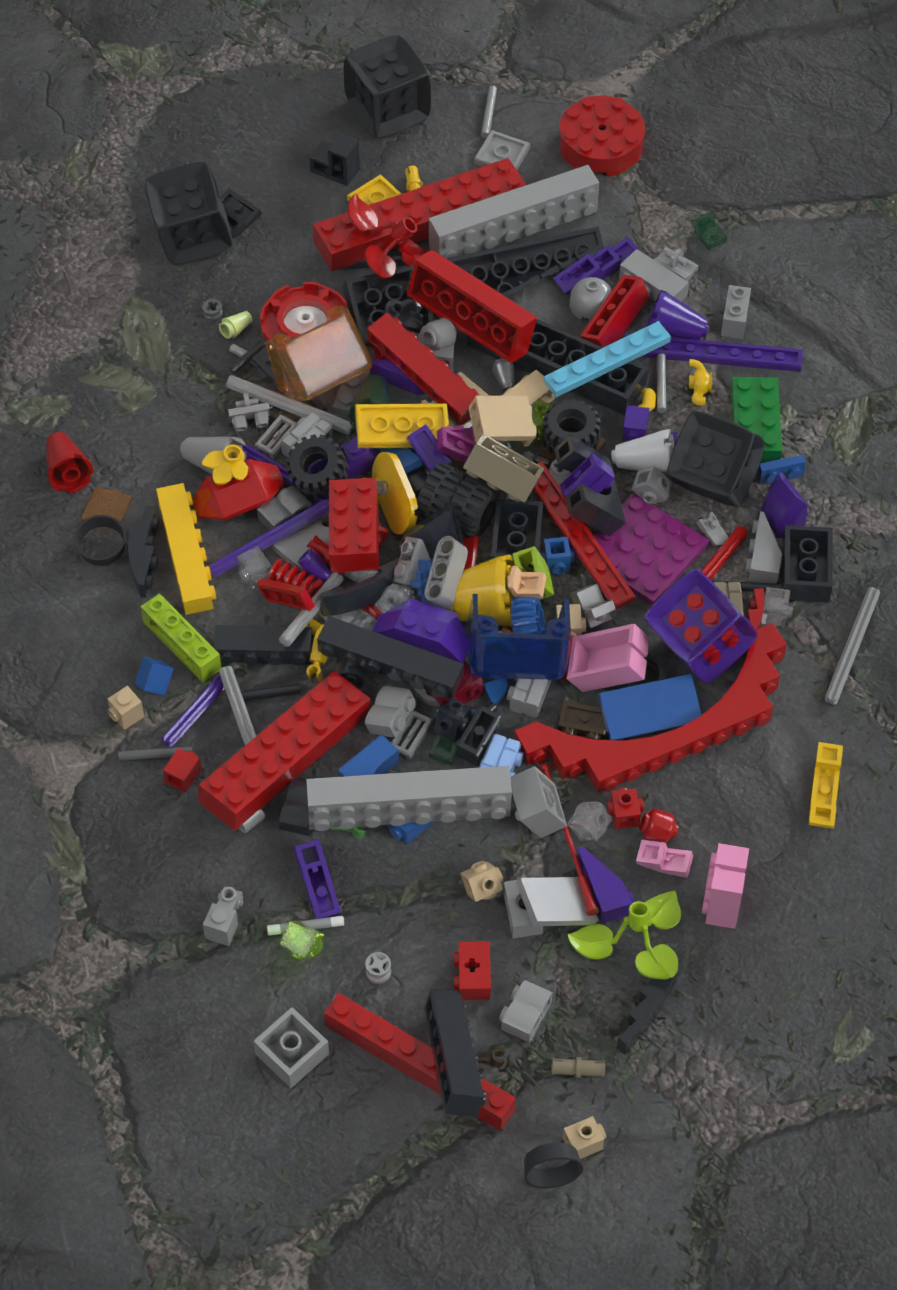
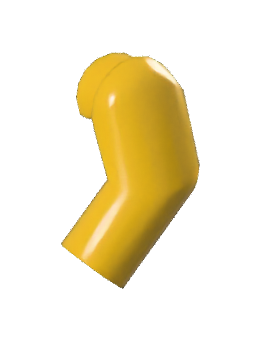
M645 388L640 392L642 403L637 407L650 408V412L655 408L656 394L653 389Z

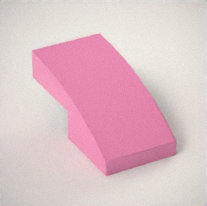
M642 840L636 863L658 872L688 878L693 853L688 850L667 848L664 842Z

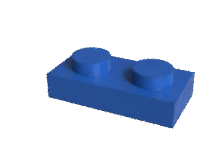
M804 455L759 464L757 474L759 484L772 483L779 472H782L787 479L803 476L806 465Z

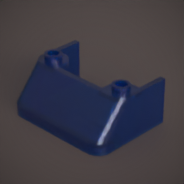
M473 594L468 611L469 667L471 672L478 677L561 679L566 673L571 633L569 598H564L559 617L548 622L546 635L498 633V624L493 617L478 615V594Z

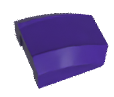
M779 472L764 497L761 512H764L770 528L776 534L775 537L783 539L785 525L805 526L809 505L783 473Z

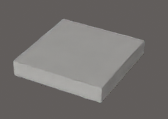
M491 130L475 156L474 164L483 167L509 158L516 170H518L530 150V143Z

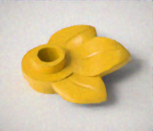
M228 445L223 451H212L202 461V466L214 469L213 480L217 485L226 484L233 477L243 481L248 474V466L244 462V452L237 445Z

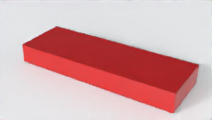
M261 578L256 583L267 602L311 611L316 606L305 587Z

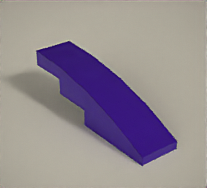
M626 237L612 248L607 245L593 256L589 253L553 279L565 295L570 294L575 284L583 278L596 277L604 279L620 270V264L636 249H639L629 237Z

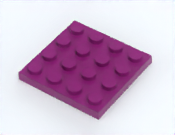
M632 493L622 504L626 523L611 536L598 530L594 537L634 595L653 605L705 550L709 540L653 504L645 503L637 494Z

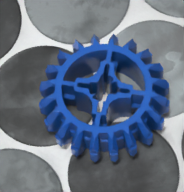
M513 597L510 609L511 626L520 655L523 658H534L543 655L547 647V633L539 598Z

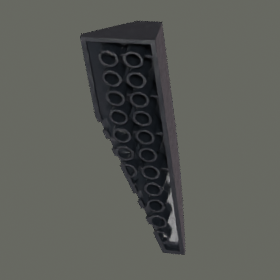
M598 226L446 259L507 297L577 262L589 253L591 255L603 249L604 245ZM414 265L395 269V273L388 279H382L376 273L347 279L344 282L343 290L347 306L362 345L370 343L368 341L367 328L385 314L384 309L389 301L397 300L402 302L406 299L413 300L407 296ZM424 306L420 312L424 318L425 325L441 318ZM409 329L411 332L413 331V332H415V333H420V331H421V330Z

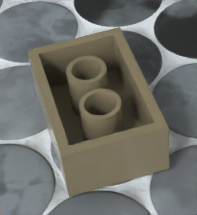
M485 434L478 440L463 466L470 476L477 479L480 477L486 480L491 488L495 490L501 489L507 492L508 497L517 502L523 501L524 503L544 470L543 467Z

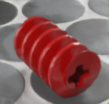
M282 558L273 564L268 580L305 587L311 598L314 597L322 586L321 579L313 583L315 577L312 574L305 579L307 572L304 570L298 575L299 568L297 566H294L290 571V562H286L282 566Z

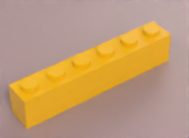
M184 483L157 488L158 504L185 615L212 610V600L216 599L214 585L209 586L208 583L209 580H212L209 566L204 567L203 562L207 561L204 547H199L202 537L200 529H195L194 524H197L195 510L190 511L189 507L193 505L190 491H185Z

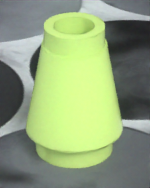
M244 311L223 318L219 324V330L225 338H235L252 323V316L249 312Z

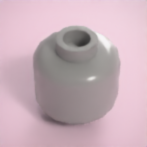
M440 318L426 324L423 331V340L433 350H440L455 343L457 329L450 320Z

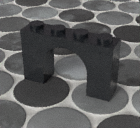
M571 435L554 449L557 464L571 473L592 453L612 468L610 458ZM615 479L608 489H603L600 493L581 483L565 497L569 514L608 536H611L626 523Z

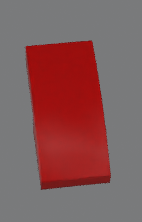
M763 588L754 589L753 598L749 599V610L747 613V619L755 629L761 627L764 611Z

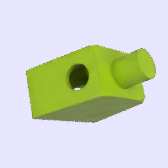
M536 547L513 553L514 564L521 572H544L547 576L543 598H539V600L553 596L554 590L549 567Z

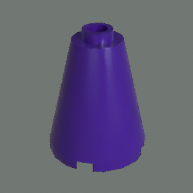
M661 290L646 327L659 321L670 336L700 340L701 336L706 337L710 325L706 324L707 319L668 292Z

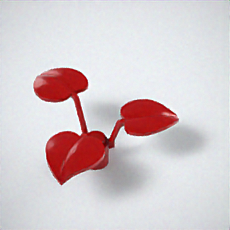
M357 193L352 195L348 203V215L351 222L360 231L365 232L369 229L371 232H376L393 227L391 236L394 241L384 251L375 245H370L365 250V259L369 267L380 278L388 279L395 273V262L391 257L387 256V253L398 242L399 251L402 252L401 258L408 267L414 265L415 259L427 253L426 250L409 239L417 231V225L411 218L405 217L400 222L395 220L393 223L378 226V217L371 207L363 202Z

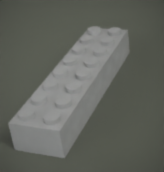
M585 165L429 218V248L444 258H451L492 249L495 246L533 235L542 230L551 229L554 226L589 216L598 210L599 181L589 165Z
M509 766L306 779L309 830L325 831L329 828L352 829L358 826L374 828L379 825L391 824L393 826H401L405 823L427 824L433 821L449 823L463 819L476 821L480 818L502 819L510 816L512 789Z

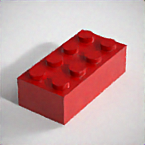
M376 478L329 480V560L331 572L379 570V515Z

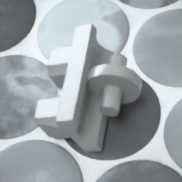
M665 247L662 253L654 259L686 281H689L691 276L698 270V265L683 257L684 252L680 249L674 252Z
M243 393L244 400L236 401V408L228 409L229 423L232 422L235 432L247 430L246 420L255 419L256 428L268 427V416H270L269 402L259 404L258 398L249 399L248 393Z

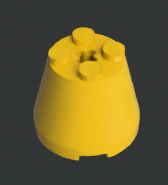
M511 555L498 556L463 570L457 586L455 602L450 607L451 611L456 612L460 621L512 627L510 609L512 599L515 596L507 587V576L511 573L512 566H515L513 557Z

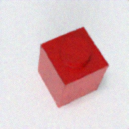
M178 748L163 769L165 783L186 793L201 772L200 758L192 751H184Z

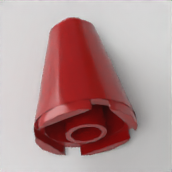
M55 432L51 434L46 440L47 475L51 487L58 492L60 490H67L68 493L82 490L90 483V477L92 473L94 474L91 461L65 433Z

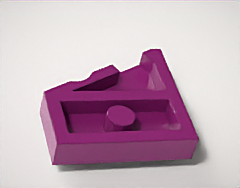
M448 426L437 431V450L466 463L476 445L473 427L464 428V426H456L453 428Z

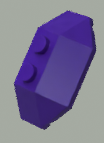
M411 598L379 615L373 628V632L460 663H464L470 648V642L456 612Z

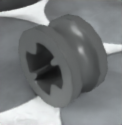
M209 299L203 303L202 310L206 319L218 320L221 318L223 310L219 300Z

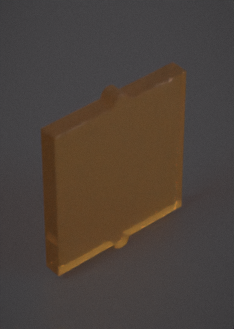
M96 487L82 516V521L95 515H109L122 523L132 496L116 492L115 489L108 490Z

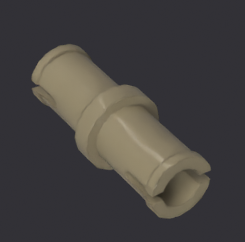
M576 1057L575 1059L552 1058L551 1075H575V1078H581V1076L605 1077V1060H582V1057Z

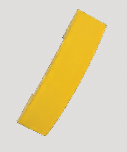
M818 743L809 825L834 829L839 773L843 752L842 745Z

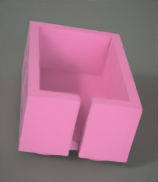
M636 624L574 636L572 638L567 679L581 692L644 680L647 660L643 657H647L649 637Z
M718 843L717 853L712 852L702 913L707 914L705 924L736 928L749 848Z

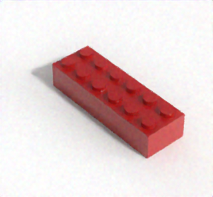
M430 250L415 259L407 296L439 317L450 320L456 328L510 363L528 353L537 320L535 315L434 250Z

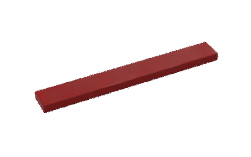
M537 463L544 470L532 491L538 500L543 502V507L562 535L568 537L569 545L594 582L598 584L605 598L608 601H613L616 608L614 611L636 601V596L586 524L569 514L566 498L544 463Z

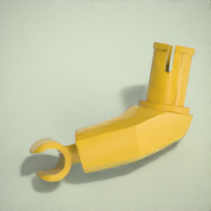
M312 618L309 622L310 625L307 624L306 626L312 627V635L314 636L310 661L313 664L307 668V675L311 681L313 674L317 673V680L320 682L324 677L320 665H324L328 658L318 651L317 638L324 624L322 625Z

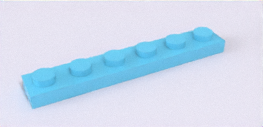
M658 321L544 376V383L552 394L558 397L669 343L671 336Z

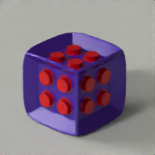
M698 569L690 571L679 579L652 605L645 615L646 623L704 683L714 680L727 670L749 649L758 636L757 630L750 621L741 615L727 596Z

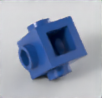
M568 537L544 539V551H541L540 555L547 563L550 574L559 575L570 572V564L574 562V551L572 548H569Z

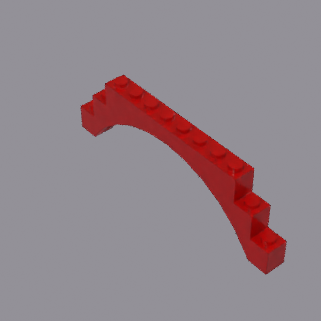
M773 623L756 629L758 636L749 647L746 661L734 684L722 699L702 716L678 729L653 737L626 741L594 740L566 734L536 721L515 730L514 740L521 743V752L524 753L523 759L527 766L533 763H541L547 757H550L562 779L576 777L585 770L597 793L605 790L611 791L619 784L626 781L632 782L638 779L640 775L647 772H656L668 763H677L687 755L692 753L698 754L708 746L721 744L729 737L742 735L750 728L767 724L771 720L773 706L766 695L773 693L778 688L780 674L773 664L778 663L785 657L787 644Z

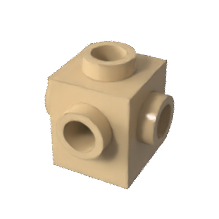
M477 862L471 866V869L460 873L467 895L475 902L481 899H491L496 896V893L503 890L501 871L489 862Z

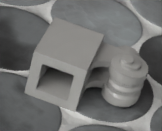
M225 886L221 893L218 894L217 904L212 903L203 923L205 939L229 946L238 926L235 909L238 910L243 905V892Z

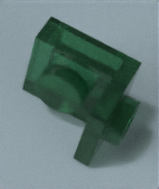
M714 211L702 214L695 220L694 234L708 250L727 242V235L715 222L716 214Z

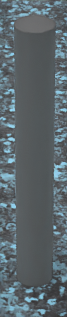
M193 747L118 751L119 761L172 758L178 748L193 752Z

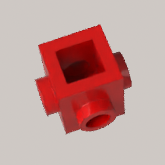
M620 788L616 791H611V799L607 801L608 816L613 817L614 828L639 827L641 813L644 811L642 797L638 798L636 789Z

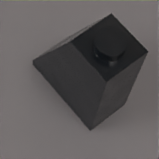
M454 503L447 504L406 531L399 542L400 553L401 546L406 537L422 539L430 559L434 558L438 542L445 536H450L464 545Z

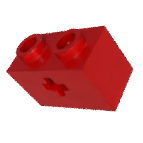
M490 941L459 942V951L454 952V967H459V975H454V991L461 992L462 1000H490Z

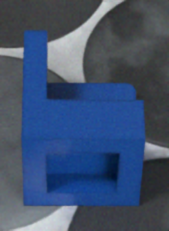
M143 657L135 685L143 691L165 695L174 668L164 661Z

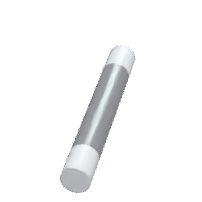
M343 916L267 925L268 936L344 926Z

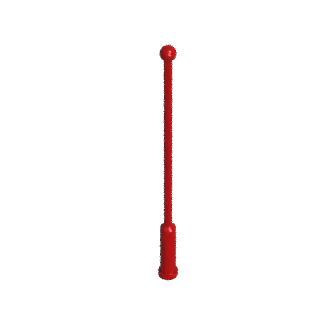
M548 763L541 764V771L552 781L549 773L550 765ZM564 827L563 831L579 876L577 881L587 908V915H596L599 912V908L596 906L587 876L583 875L568 827Z

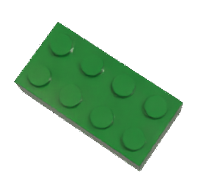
M732 377L730 390L731 422L743 426L763 438L765 445L760 464L780 460L782 455L778 378Z

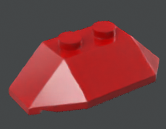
M249 459L244 461L248 466V474L243 481L233 477L228 483L217 485L213 480V475L206 477L192 499L198 518L227 520L268 503L277 494L280 487L285 485L277 465Z

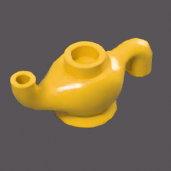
M690 359L689 367L696 368L694 375H689V389H694L692 402L697 406H705L706 397H703V395L708 392L712 394V372L708 373L700 361Z

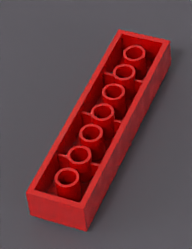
M333 671L200 783L198 802L235 831L289 785L292 778L296 779L362 722L369 712L371 698L337 672Z

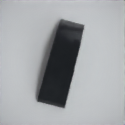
M395 559L380 566L377 575L347 589L337 586L320 594L322 615L333 616L352 612L371 605L388 595L398 586L397 583L393 582L394 570L399 560Z

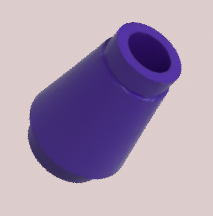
M308 549L297 561L301 565L300 569L310 575H314L317 580L321 579L322 583H325L332 575V572L317 551L313 552L311 549Z

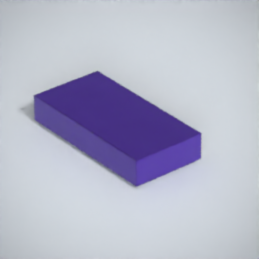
M426 424L406 437L429 472L440 463L444 462L448 465L452 463L447 454L437 450V439Z

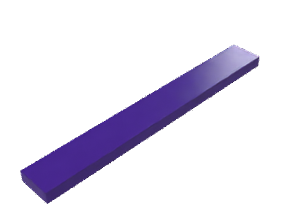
M624 333V338L627 337V336H629V335H631V334H630V333ZM671 337L669 343L640 357L657 358L658 354H664L667 360L690 362V359H694L701 363L801 372L803 350Z

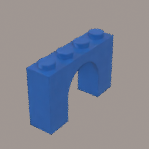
M380 735L338 770L339 777L385 774L399 762V750L383 735ZM435 821L427 824H417L415 822L405 823L401 826H393L391 824L386 826L395 839H401L407 845Z

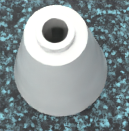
M665 429L616 445L615 450H612L611 453L612 463L617 464L618 468L635 471L655 466L666 475L674 449L673 434H670L671 429Z

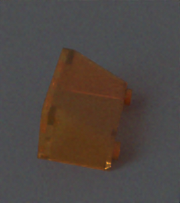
M342 305L330 309V312L327 313L328 322L295 338L285 334H277L271 340L265 342L279 391L296 401H306L371 369L373 365L371 356L349 310Z

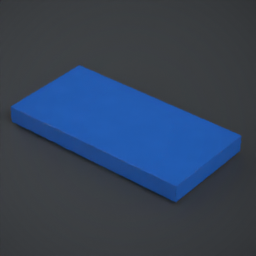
M691 674L598 694L609 740H621L681 727L702 716Z

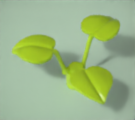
M676 891L660 894L646 902L637 901L632 903L629 907V917H624V922L614 938L612 931L608 927L601 924H593L568 934V940L572 947L582 956L590 959H603L612 954V944L618 942L629 924L634 931L643 932L647 951L640 952L635 960L639 973L652 979L672 978L678 971L677 955L673 949L664 944L652 948L648 935V926L653 924L658 929H669L679 923L681 910Z

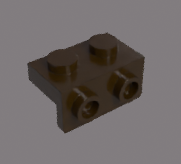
M563 701L560 719L557 724L559 731L575 736L576 734L586 736L585 738L594 740H606L607 730L600 707Z

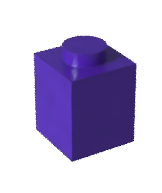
M627 405L622 441H631L646 436L650 408Z

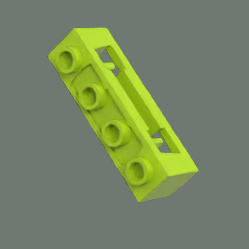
M160 593L141 606L143 622L202 683L220 671V654Z

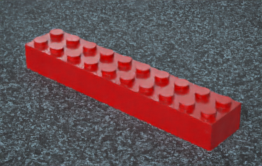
M506 158L368 206L377 215L378 226L393 223L395 220L400 222L405 217L411 218L417 225V231L409 239L417 243L429 238V218L526 186L527 184L510 159ZM348 212L314 223L313 243L332 272L365 259V250L370 245L378 246L384 251L394 241L391 236L393 227L376 232H371L369 229L362 232L351 222ZM399 242L393 247L395 250L399 249Z

